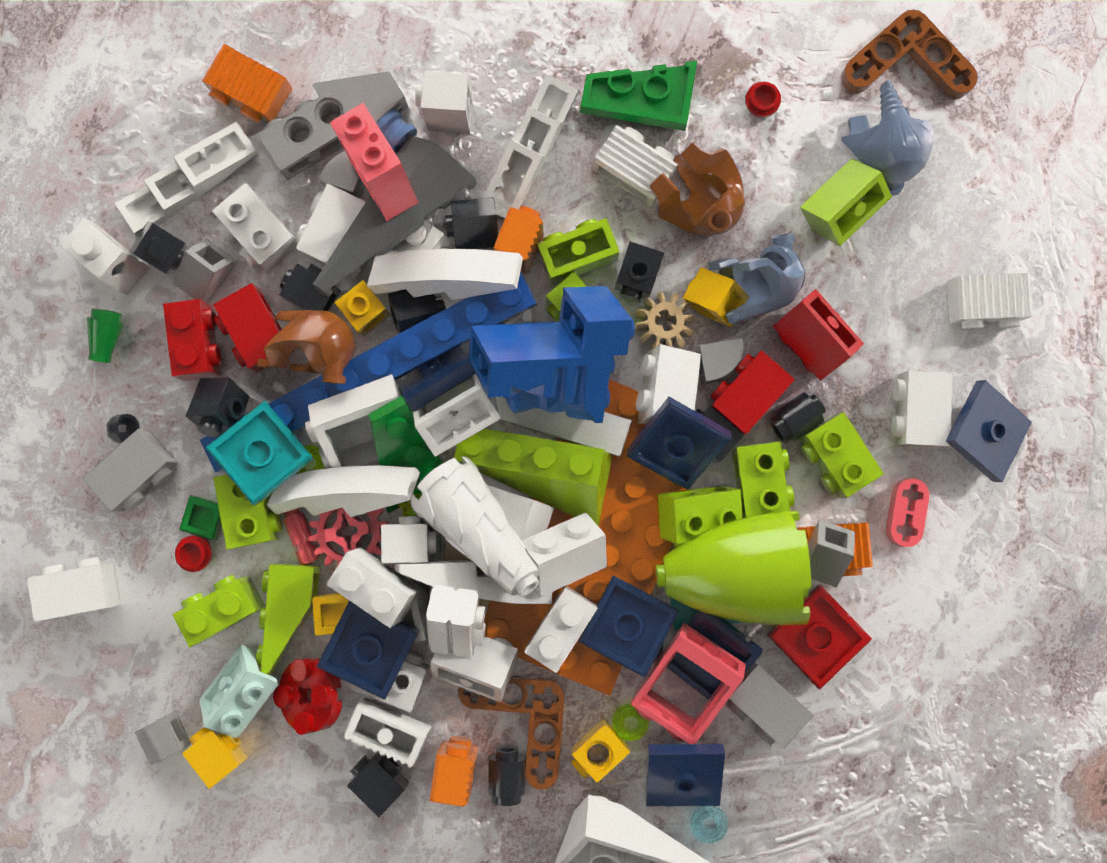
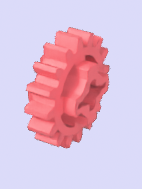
M343 508L318 514L320 516L319 521L309 522V526L317 529V534L310 536L309 541H318L320 545L314 551L315 555L326 553L325 565H331L335 560L338 561L339 565L344 555L334 550L329 542L335 541L343 547V551L346 553L360 547L362 548L361 543L367 534L372 533L371 543L365 550L370 554L381 555V547L379 546L381 542V525L390 524L389 521H380L379 516L385 511L384 508L367 512L366 514L369 516L370 521H363L357 516L350 517ZM336 512L337 520L331 528L326 529L330 517ZM347 521L350 526L357 527V533L352 535V541L349 536H343L342 529L348 526Z

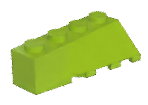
M486 428L457 444L454 458L459 463L463 464L462 456L467 457L478 467L480 473L574 517L587 513L599 527L612 455L605 449Z

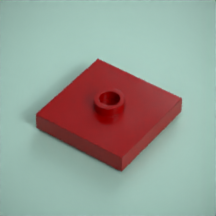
M818 584L808 594V598L804 599L803 607L809 606L811 612L807 624L775 625L766 635L811 683L820 690L872 638L823 586Z

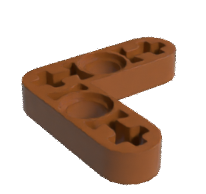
M915 9L907 10L852 57L841 73V82L845 89L853 93H861L872 86L908 54L942 92L950 98L958 99L966 96L975 87L978 80L977 71L974 66L924 13ZM914 23L917 26L915 32H910L901 42L898 36L907 25L909 26ZM881 43L890 45L894 51L893 58L889 60L881 59L876 53V46ZM929 46L940 48L944 55L943 61L938 63L930 61L926 56V49ZM869 61L872 67L866 72L863 79H853L854 70L859 71ZM951 61L953 65L943 74L941 70ZM963 75L965 80L956 86L953 80L955 77Z
M512 676L509 684H516L522 691L521 699L514 704L506 703L503 699L501 702H489V698L479 695L477 700H472L471 694L459 687L458 697L461 703L468 708L530 714L525 768L526 779L536 789L543 790L553 786L557 781L559 773L564 711V690L561 685L552 679ZM527 685H534L532 693L537 694L544 693L545 687H551L552 693L559 696L558 700H552L551 706H544L543 699L532 698L533 706L525 705L528 697ZM541 724L551 725L556 732L553 741L547 744L537 741L534 736L537 726ZM532 749L541 752L555 751L554 756L547 754L546 767L553 771L545 775V780H539L537 773L531 772L532 768H538L540 753L532 754Z

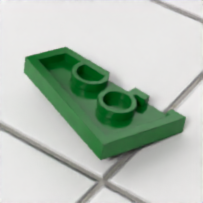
M697 60L687 61L683 66L666 67V64L654 65L651 70L632 72L630 69L586 74L580 113L685 131Z
M400 396L368 415L378 465L417 468L420 474L413 495L418 498L422 495V492L417 488L419 483L431 471L443 464V461L439 455L434 456L415 428L414 414L403 396ZM411 500L386 507L387 513L398 509Z

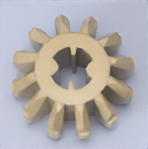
M658 292L656 297L657 305L651 298L646 297L643 303L647 310L637 309L635 312V316L643 320L634 324L635 331H646L639 338L640 344L646 343L649 339L654 341L650 351L659 346L660 343L672 347V342L676 347L682 349L686 345L682 336L691 338L694 334V331L685 325L694 323L696 320L695 316L683 315L690 307L688 302L683 303L680 307L675 305L678 300V294L673 293L669 302H666L664 293ZM661 315H665L666 321L673 322L668 331H664L662 325H656L655 323L658 322Z

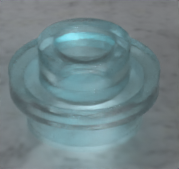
M701 806L695 810L691 817V829L695 837L701 842L716 843L726 835L728 820L725 813L719 807ZM708 817L715 819V825L710 829L702 826L704 819Z

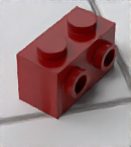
M250 283L214 303L213 306L218 313L214 319L221 332L225 336H231L236 347L232 348V352L241 367L247 366L249 369L259 372L266 367L257 366L258 359H266L264 348L282 330L279 321L275 320L276 316L261 289Z
M816 289L772 326L778 332L782 342L794 350L801 358L805 368L809 372L814 373L820 381L851 358L864 344Z
M201 299L164 303L163 310L172 377L183 381L221 376L219 365L222 364L220 347L216 343L215 330L217 329V324L214 319L216 316L214 308Z
M762 350L754 357L748 353L734 368L738 375L732 382L728 384L724 380L710 395L714 400L710 406L744 435L753 428L795 380Z

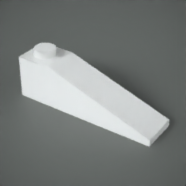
M588 795L574 810L556 859V863H709L625 806L611 802L606 797Z

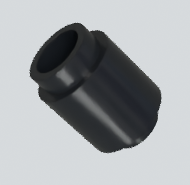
M803 392L774 411L775 416L769 419V423L783 443H787L790 440L796 441L824 422L822 414L826 410L816 395L809 396Z
M500 747L496 749V753L488 757V794L492 796V803L495 805H518L521 803V796L525 794V756L518 753L517 748Z

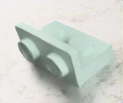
M241 644L199 699L205 728L227 736L229 735L232 738L239 737L278 686L275 677L259 671L253 649Z

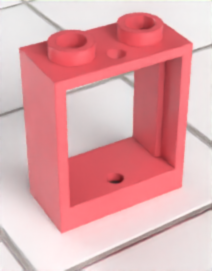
M364 103L329 122L352 166L386 221L419 203L400 160Z
M683 622L649 670L646 678H643L636 688L631 705L635 707L636 711L643 718L654 720L665 727L674 739L681 742L685 741L688 744H696L743 681L746 664ZM677 652L722 681L695 718H692L651 690Z

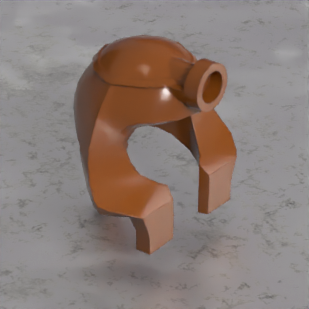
M692 142L681 154L675 155L673 162L678 164L677 172L680 173V177L683 178V182L689 188L690 196L688 199L681 201L680 190L662 173L649 186L656 194L660 204L657 212L658 216L684 230L699 235L715 236L726 233L739 222L744 211V189L740 173L727 150L722 148L710 153L702 150L695 142Z
M279 311L276 314L275 320L290 323L266 344L264 348L266 359H258L257 366L286 369L289 366L290 371L319 373L323 375L322 382L345 384L346 377L343 376V371L355 351L353 333L347 323L329 311ZM299 348L305 353L308 363H292L290 365L289 355L292 351Z

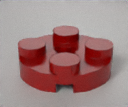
M308 657L291 662L284 670L279 686L273 692L275 705L281 708L287 723L300 735L330 728L337 721L341 713L342 700L337 701V688H342L340 678L317 668L316 666L320 658ZM309 688H311V690H312V692H311V694H310V698H311V701H312V702H310L309 699H308V689H309Z

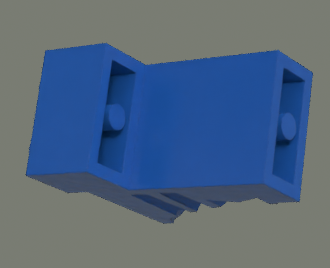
M607 286L563 287L559 322L471 326L469 361L487 396L505 398L514 414L538 408L550 413L566 412V415L571 418L603 423L605 408H608L610 404L608 384L609 377L615 370L614 356L627 355L629 340H632L635 334V325L633 318L629 316Z

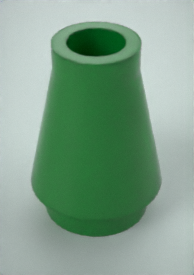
M91 308L90 317H86L89 346L88 360L111 363L113 351L124 325V322H121L122 313Z

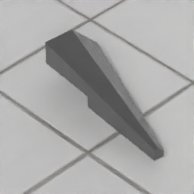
M409 135L396 156L404 168L419 203L386 221L370 195L314 281L313 285L317 292L326 297L332 294L331 287L349 274L354 278L361 272L360 266L376 254L378 256L386 254L423 226V219L438 207L446 209L450 206L451 198L465 187L469 190L474 188L477 184L475 177L439 144Z

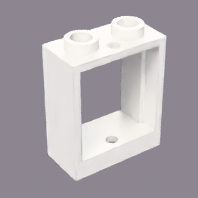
M476 374L417 411H413L415 428L435 457L501 419L495 397L487 396Z
M393 375L308 405L310 421L305 422V426L313 443L319 442L322 447L319 449L326 469L343 466L378 465L373 440L339 452L328 430L364 417L402 396Z

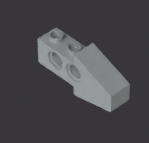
M389 71L317 82L312 84L319 96L317 99L306 100L300 103L295 108L294 113L284 119L277 118L270 121L264 127V131L257 135L279 171L288 181L343 148L331 124L324 123L325 117L329 113L339 112L341 116L364 103L377 123L390 110L397 109L402 114L409 107L404 94ZM302 130L309 131V136L305 141L300 143L294 142V137L298 132Z

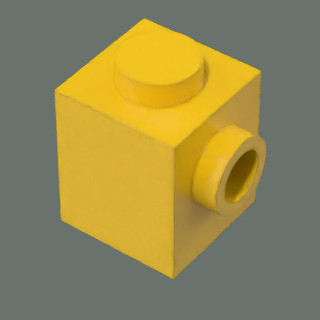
M205 727L188 739L192 746L182 753L209 789L248 758L240 748L241 741L239 737L232 738L229 735L227 736Z

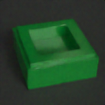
M190 495L179 530L207 539L217 540L222 526L218 502Z

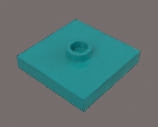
M263 401L206 447L207 451L254 506L259 504L314 459L266 401Z

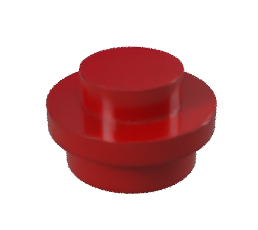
M766 81L753 84L745 96L747 110L759 118L772 116L781 104L780 91L774 84Z
M197 535L187 536L176 546L175 560L185 571H201L212 560V547L203 537Z

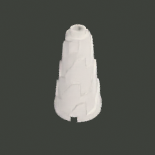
M463 456L462 465L455 458L446 461L431 471L419 483L417 488L422 492V496L418 500L412 494L410 502L412 509L427 524L438 531L454 548L472 560L486 575L492 576L510 595L515 596L519 594L521 597L530 594L539 584L537 577L540 571L526 552V546L507 521L501 505L484 482L478 467L469 458Z

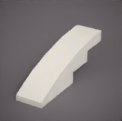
M548 74L545 75L531 107L527 108L513 140L509 141L483 197H494L496 213L503 218L506 217L510 207L519 210V207L524 202L580 92Z
M236 121L174 156V164L145 179V187L116 202L115 205L135 236L138 237L148 221L158 225L230 176L256 155L257 151Z
M471 249L419 250L380 255L374 258L367 287L375 295L406 289L413 297L445 292L452 300L517 289L523 257L520 253Z
M495 397L501 416L500 421L578 445L605 449L610 454L618 457L621 456L632 422L631 420L604 412L603 423L568 417L566 412L550 413L538 408L514 414L505 398Z
M382 465L343 466L307 471L293 475L273 491L267 506L276 515L305 507L313 516L343 508L350 517L411 500L420 472L415 467Z
M472 560L394 563V571L432 587L441 585L453 587L454 591H457L459 588L477 591L479 599L513 604H552V592L542 597L536 589L524 597H521L519 594L515 596L510 595L492 576L477 574L476 564Z

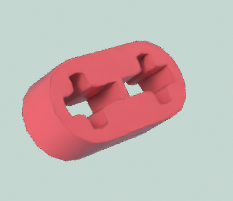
M916 478L898 481L893 487L886 534L893 544L901 547H912L918 544L924 534L929 490L923 481ZM911 485H913V491L918 493V499L911 500L909 510H907L908 498L903 497L902 492L903 490L910 489ZM906 515H908L907 527L912 528L913 533L912 535H906L903 541L902 534L897 533V526H903Z

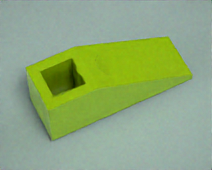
M273 563L269 564V570L264 571L262 591L267 593L266 607L261 608L259 616V628L264 630L263 644H259L256 653L257 665L261 667V672L267 675L275 672L313 611L312 598L319 595L321 565Z

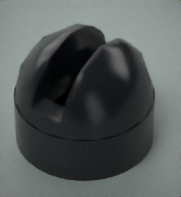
M131 414L115 415L106 424L107 436L117 443H123L137 429H140L138 420ZM119 425H126V432H119Z

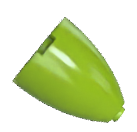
M784 511L741 518L714 527L680 544L663 557V565H656L658 588L665 587L667 596L686 606L729 620L766 625L807 624L811 612L809 606L803 607L804 599L808 598L809 588H812L811 568L805 530H797L795 521H799V512Z

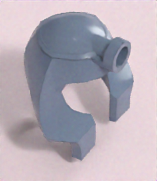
M886 80L880 87V109L882 111L880 123L870 128L866 115L851 117L848 120L850 134L843 136L841 141L863 164L882 172L891 195L895 196L902 191L904 182L911 180L924 169L932 150L934 131L930 120L923 121L910 117L908 108H904L894 85L891 81Z
M794 233L773 236V245L766 247L759 258H752L742 262L736 258H720L708 262L709 270H718L720 275L735 280L749 296L745 304L725 314L729 323L734 324L741 320L781 309L795 300L804 285L805 269L792 248L791 242L795 241Z

